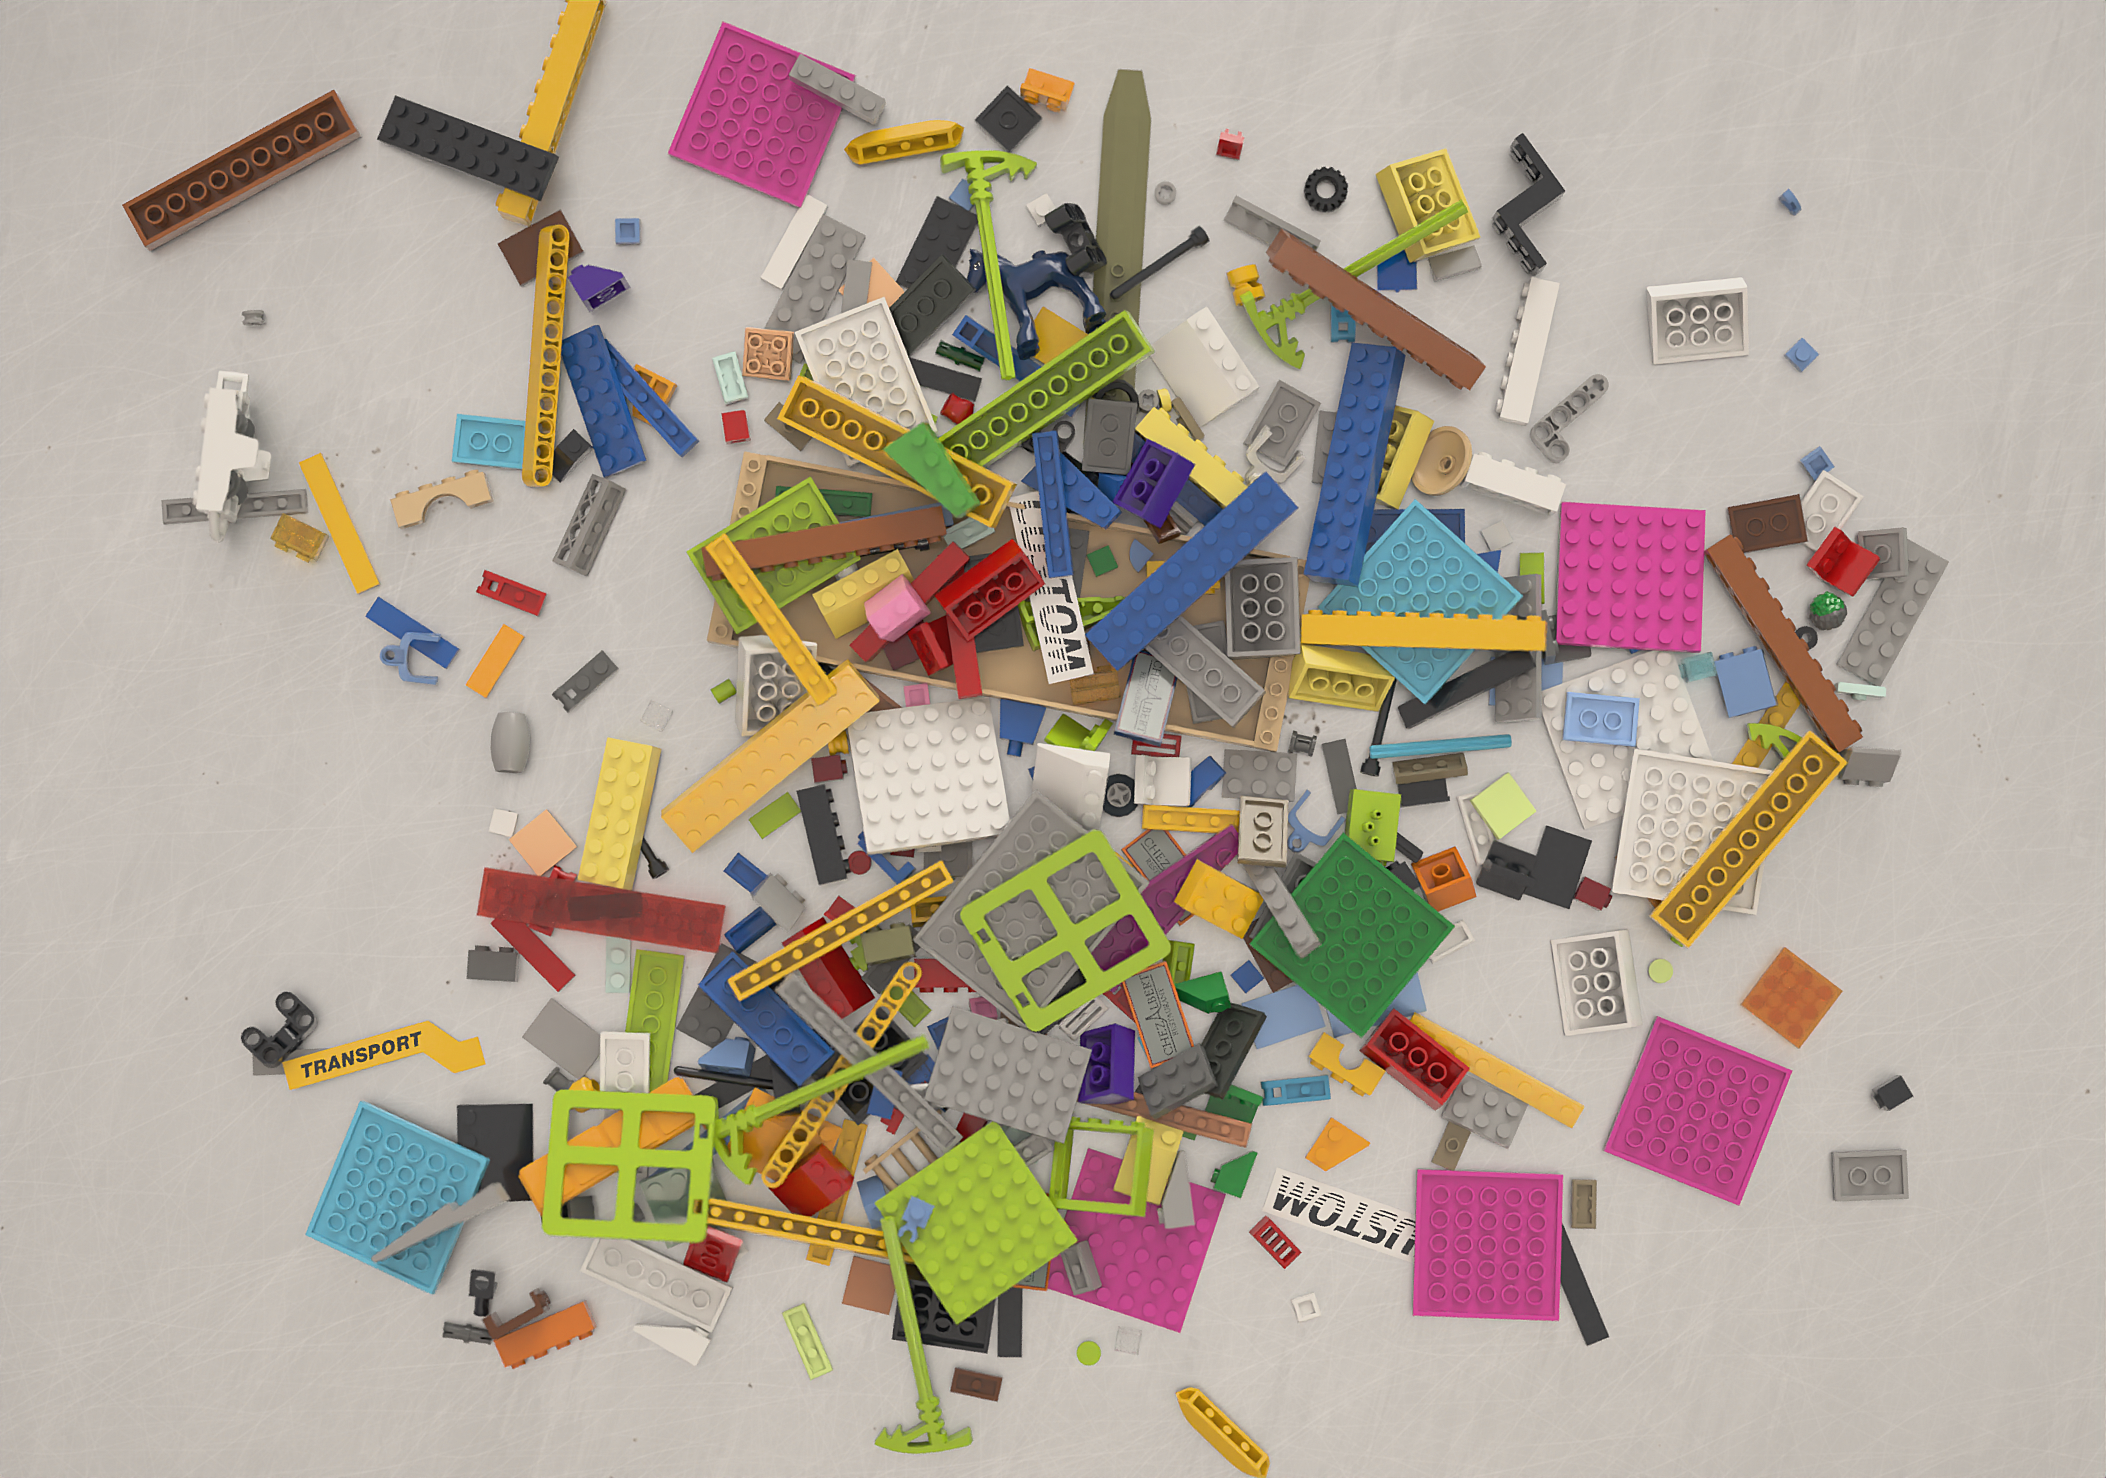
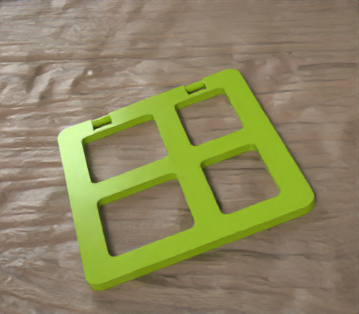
M1092 830L968 903L960 912L963 923L1015 1005L1026 1026L1031 1031H1040L1164 958L1171 950L1169 940L1104 833L1100 830ZM1089 852H1094L1120 893V898L1079 923H1073L1047 882V878ZM1030 889L1057 930V935L1018 959L1010 960L986 922L984 915L1025 890ZM1127 914L1133 915L1149 941V945L1106 971L1101 970L1087 948L1085 940ZM982 928L985 929L991 939L986 943H983L977 933ZM1065 951L1070 952L1085 976L1086 982L1049 1005L1040 1008L1022 981V977ZM1021 992L1024 993L1029 1001V1004L1022 1007L1016 997Z
M583 1090L557 1091L553 1096L542 1218L544 1233L549 1236L702 1242L707 1235L714 1127L717 1109L715 1100L710 1096ZM571 1109L622 1110L621 1145L618 1148L569 1146L567 1140ZM645 1111L694 1113L695 1127L692 1150L640 1149L639 1139L642 1113ZM701 1124L708 1125V1138H700ZM567 1164L618 1166L615 1218L612 1221L563 1219L561 1217L564 1174ZM639 1167L690 1169L688 1215L685 1224L634 1222L636 1175ZM695 1200H703L702 1214H694Z

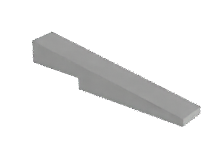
M495 1183L485 1188L460 1207L457 1202L447 1203L371 1257L374 1263L385 1261L510 1200L501 1183Z

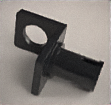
M471 1270L469 1296L475 1297L473 1314L476 1316L485 1317L489 1315V1301L493 1299L497 1289L495 1272ZM478 1277H485V1278L488 1279V1281H482V1280H476V1279H477Z

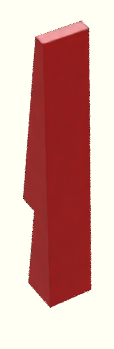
M953 541L911 585L927 606L935 597L934 595L939 593L971 558ZM870 624L849 646L865 662H870L890 641L881 639Z
M962 567V569L945 585V587H947L949 584H951L964 574V567ZM946 613L958 699L983 696L974 637L967 641Z

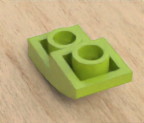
M1544 552L1520 553V576L1530 574L1541 575V604H1545Z
M860 934L849 940L852 945L855 943L858 945V947L850 951L852 957L849 959L856 970L861 968L865 972L868 970V965L866 964Z

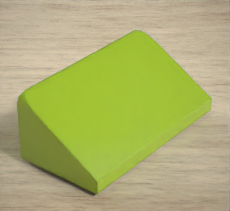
M1169 940L1171 950L1163 958L1162 962H1167L1174 986L1176 983L1190 980L1195 947L1193 943Z

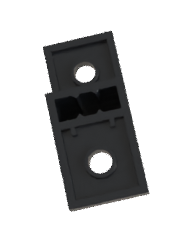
M1524 133L1514 139L1510 146L1512 149L1510 153L1517 163L1521 162L1526 168L1524 172L1528 179L1536 183L1498 209L1492 218L1494 221L1492 225L1499 235L1503 233L1508 240L1506 244L1510 251L1520 256L1522 259L1520 263L1523 269L1528 274L1531 272L1533 276H1536L1544 269L1547 262L1521 227L1560 200L1565 193V189Z

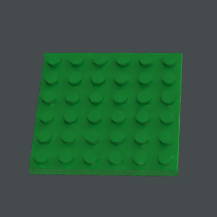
M1343 832L1291 894L1321 945L1301 958L1294 950L1274 915L1249 945L1355 1034L1363 1038L1455 926Z

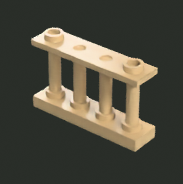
M940 1109L937 1110L939 1114L942 1113ZM916 1127L881 1156L878 1157L874 1154L864 1162L867 1167L863 1171L866 1174L872 1169L891 1192L898 1185L880 1164L890 1154H892L910 1178L918 1173L899 1149L906 1141L911 1139L930 1164L938 1158L918 1134L920 1130Z

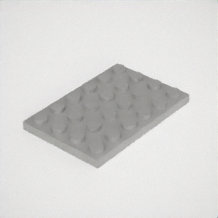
M952 1007L924 1100L1064 1143L1092 1050Z

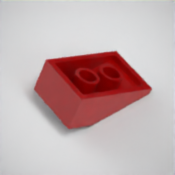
M821 1143L791 1168L779 1186L768 1188L792 1214L811 1217L834 1203L850 1190L855 1177Z

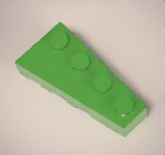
M920 423L883 449L955 517L962 518L981 505L979 499L928 423Z

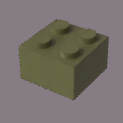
M904 922L890 924V929L887 930L873 927L866 930V934H861L865 960L869 966L917 957L914 941L912 940V929L909 925L905 926Z

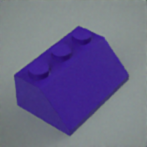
M580 265L570 272L572 275L568 277L589 312L631 288L622 272L593 265L585 267Z
M1147 439L1116 494L1113 503L1161 528L1196 464L1180 454Z
M1115 1023L1082 1033L1080 1035V1046L1092 1051L1078 1094V1102L1083 1104L1116 1105L1134 1100L1135 1030Z

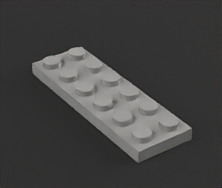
M824 214L819 220L764 328L794 332L792 360L799 364L802 363L804 355L795 332L824 320L838 293V289H840L846 277L848 259H855L866 238V235Z
M1907 539L1909 576L1883 579L1836 664L1874 686L1881 687L1949 561Z
M1530 574L1504 577L1509 584L1524 596L1507 615H1515L1517 620H1527V616H1541V575ZM1495 650V658L1512 650ZM1530 651L1536 664L1535 668L1495 687L1496 722L1541 719V651Z
M1181 615L1145 647L1147 651L1233 728L1266 693L1263 688Z

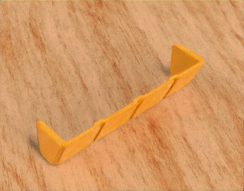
M679 1077L671 1079L650 1092L652 1094L694 1095L684 1079ZM619 1110L604 1119L599 1125L593 1126L567 1141L568 1145L618 1148L621 1145L623 1111ZM643 1112L641 1115L639 1139L640 1149H656L695 1125V1114ZM548 1153L525 1166L519 1172L521 1182L542 1217ZM567 1164L564 1174L562 1204L619 1171L618 1166Z

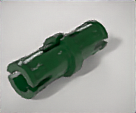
M940 340L939 347H937L935 352L936 355H941L955 361L957 365L963 364L979 372L985 361V357L966 351L965 347L961 346L959 348L943 340Z

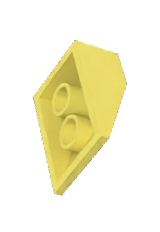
M1137 1116L1135 1122L1145 1123L1146 1128L1154 1129L1146 1202L1159 1206L1184 1131ZM1130 1135L1113 1191L1128 1196L1132 1194L1138 1135Z

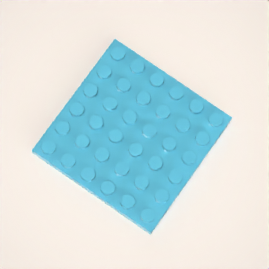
M1415 499L1364 555L1358 587L1337 585L1318 608L1323 610L1326 615H1332V611H1347V615L1356 616L1357 611H1369L1371 616H1381V612H1395V617H1405V613L1409 612L1420 613L1419 617L1429 618V613L1444 614V618H1453L1454 614H1468V619H1478V615L1482 614L1493 615L1492 619L1502 620V615H1507L1524 596ZM1361 646L1424 704L1428 703L1476 650Z
M360 1101L305 1235L431 1295L435 1294L464 1222L385 1261L374 1263L371 1257L447 1203L457 1202L460 1207L473 1198L478 1191L490 1159L370 1103Z

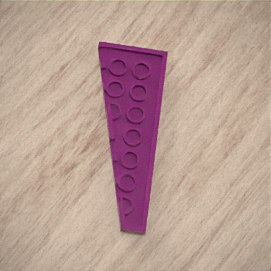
M1232 824L1150 879L1149 884L1141 892L1142 898L1165 935L1186 911L1176 904L1174 900L1196 860L1198 859L1221 872L1238 854V832ZM1127 914L1116 922L1091 954L1100 969L1106 971L1147 947L1149 941L1133 915ZM1122 982L1111 988L1110 991L1112 993L1117 991Z

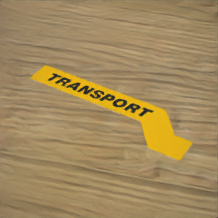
M429 1021L282 1062L289 1090L422 1052L453 1073L482 1066L486 1063L478 1037L459 1042Z

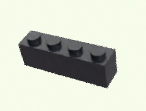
M823 784L796 791L818 885L848 879L847 874L851 873L848 859L843 860L841 850L845 849L843 836L837 835L836 827L840 826L837 812L832 813L830 803L834 802L831 788L826 789V785Z

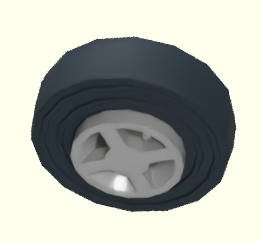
M1114 774L1107 777L1103 811L1115 817L1127 816L1132 813L1138 806V804L1134 803L1135 780L1124 774Z

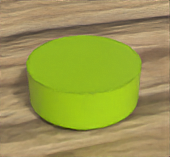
M1084 1341L1077 1348V1358L1084 1365H1094L1101 1357L1100 1347L1093 1341Z

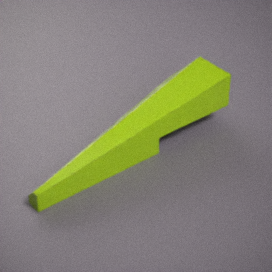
M1126 597L1077 598L1084 630L1095 626ZM1023 600L1018 604L1023 630L1034 652L1041 649L1031 601L1025 602Z

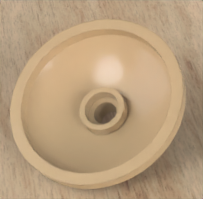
M1452 426L1439 427L1429 433L1411 477L1414 485L1420 491L1427 495L1439 496L1450 492L1459 485L1466 476L1472 460V446L1467 435Z

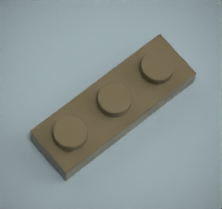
M1464 753L1392 762L1396 784L1468 775Z

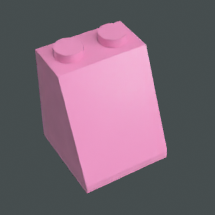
M904 574L900 575L864 603L867 619L881 639L892 642L931 614V611Z

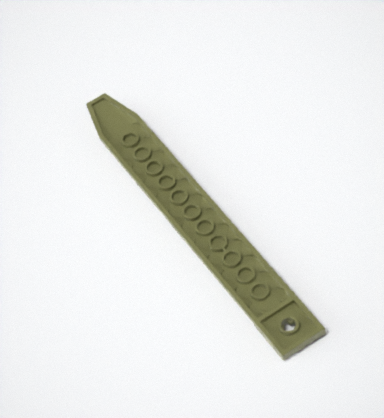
M1118 69L1103 115L1096 241L1107 259V264L1096 270L1093 277V293L1098 297L1100 305L1106 312L1105 321L1108 322L1126 310L1131 314L1138 326L1141 283L1118 299H1112L1110 292L1142 271L1151 115L1142 70ZM1136 366L1117 378L1125 380L1134 389ZM1111 389L1103 396V399L1130 401L1128 394L1121 389ZM1089 398L1086 399L1085 424H1084V440H1085V430H1086V421H1087V411H1088V401H1089Z

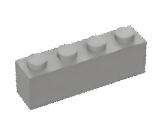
M802 54L799 55L789 73L790 81L873 125L876 124L886 105L885 99Z

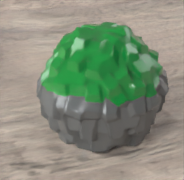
M1826 591L1824 594H1819L1813 598V602L1810 604L1809 618L1819 630H1831L1840 627L1846 618L1847 607L1844 601L1837 597V595H1834V593Z

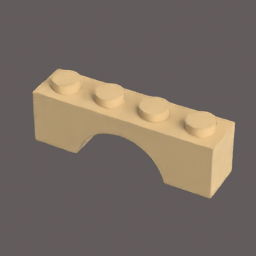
M478 469L464 473L465 477L456 479L455 476L441 480L442 484L433 486L430 483L418 487L419 491L409 493V490L396 493V498L390 499L398 527L405 529L425 523V516L429 506L441 497H457L463 500L469 508L494 502L486 474L479 472Z

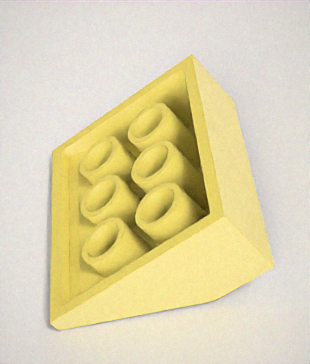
M1446 149L1391 164L1375 174L1399 236L1461 199L1468 209L1466 214L1406 248L1405 252L1410 263L1480 238Z

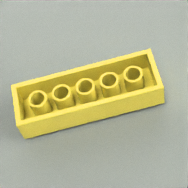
M1153 407L1137 425L1134 432L1145 442L1147 439H1150L1196 464L1188 479L1220 508L1224 509L1247 488L1243 484L1244 478L1236 471L1229 472L1225 468L1226 463L1217 455L1212 457L1208 454L1207 446L1197 439L1194 442L1188 435L1190 432L1181 424L1176 426L1170 421L1171 416L1164 409L1160 408L1157 410Z
M607 737L578 880L632 891L661 754L660 748Z

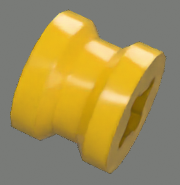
M846 730L842 731L828 743L830 756L841 752L849 754Z

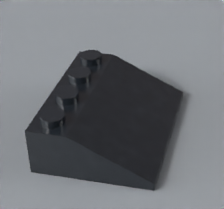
M881 1007L876 1010V1017L879 1020H886L889 1017ZM865 1018L852 1029L855 1033L857 1032ZM892 1019L872 1050L877 1054H881L911 1039ZM865 1027L863 1029L862 1037L865 1040L870 1041L875 1038L876 1031L873 1027ZM834 1047L832 1050L835 1054L812 1076L816 1082L827 1076L840 1057L841 1053ZM921 1051L889 1066L893 1070L903 1072L901 1078L906 1081L929 1058ZM844 1067L837 1068V1069L835 1070V1073L840 1072V1071H842V1070H844V1069H846V1068H844ZM865 1077L849 1083L836 1102L858 1126L870 1115L867 1114L874 1085ZM834 1090L827 1093L832 1099L834 1098Z
M533 1104L457 1105V1144L490 1159L476 1195L491 1184L501 1183L510 1198L506 1202L532 1201L519 1178V1172L522 1168L534 1162Z
M905 1263L922 1344L988 1354L996 1298L956 1324L917 1265ZM897 1299L892 1340L907 1342Z

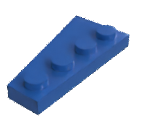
M1060 452L1066 508L1106 530L1122 514V511ZM1035 465L1021 482L1039 491Z

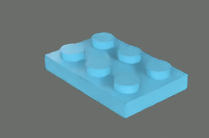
M457 414L452 462L522 470L526 421Z

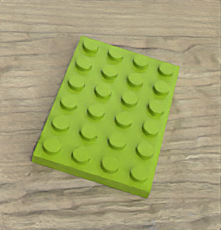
M810 476L689 549L686 553L736 635H738L758 621L728 579L712 581V577L706 578L701 548L706 547L724 533L731 542L834 525L839 524ZM856 552L847 553V558L832 560V556L822 558L823 562L808 564L807 560L798 562L799 566L784 569V565L774 566L775 570L760 573V569L751 571L778 609H781L860 561L861 558L856 556Z

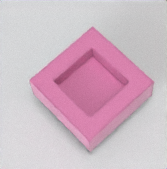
M927 683L903 686L906 707L930 704Z
M984 997L969 999L970 1012L997 1020L996 1007Z

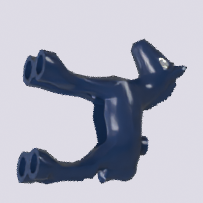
M970 249L971 256L967 280L976 289L973 293H978L987 283L983 253L976 249ZM1041 250L1032 255V260L1019 265H1014L1011 261L997 254L1004 299L1013 310L1020 325L1016 337L1017 353L1020 360L1036 356L1040 351L1035 322L1027 301L1037 298L1052 286L1071 292L1080 301L1083 307V325L1086 333L1090 334L1106 323L1104 319L1106 312L1100 305L1098 297L1090 290L1083 277L1075 276L1069 270L1066 264V257L1069 254L1066 252L1058 251L1046 254L1044 250Z

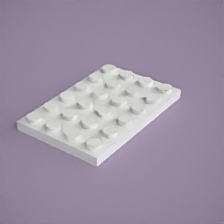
M885 297L795 332L814 382L909 430H912L922 422H926L934 433L938 432ZM843 453L848 467L861 462Z

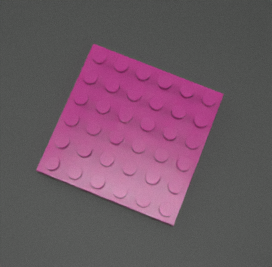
M722 21L669 148L668 155L801 208L843 108L790 81L789 73L802 53ZM804 55L852 82L856 78L854 74Z
M1561 502L1555 636L1558 645L1700 653L1706 510Z
M1656 1016L1603 1151L1740 1206L1793 1070Z
M1088 1148L1071 1200L1130 1205L1131 1196L1113 1191L1123 1159ZM1189 1182L1195 1225L1165 1229L1164 1224L1159 1223L1157 1208H1162L1161 1202L1159 1206L1146 1202L1145 1217L1067 1210L1064 1220L1078 1240L1076 1243L1088 1241L1102 1286L1089 1292L1074 1295L1061 1254H1058L1051 1259L1047 1289L1180 1333L1226 1194Z
M1417 1169L1413 1316L1559 1321L1563 1174Z

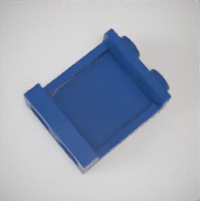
M862 831L858 835L860 841L857 844L867 853L864 832ZM881 853L869 855L897 885L902 883L903 880L916 870L909 861L898 871Z

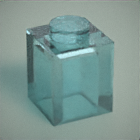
M1712 652L1683 658L1680 660L1681 664L1678 665L1682 679L1685 678L1686 683L1718 675Z

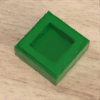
M1109 545L1086 555L1096 577L1118 568Z

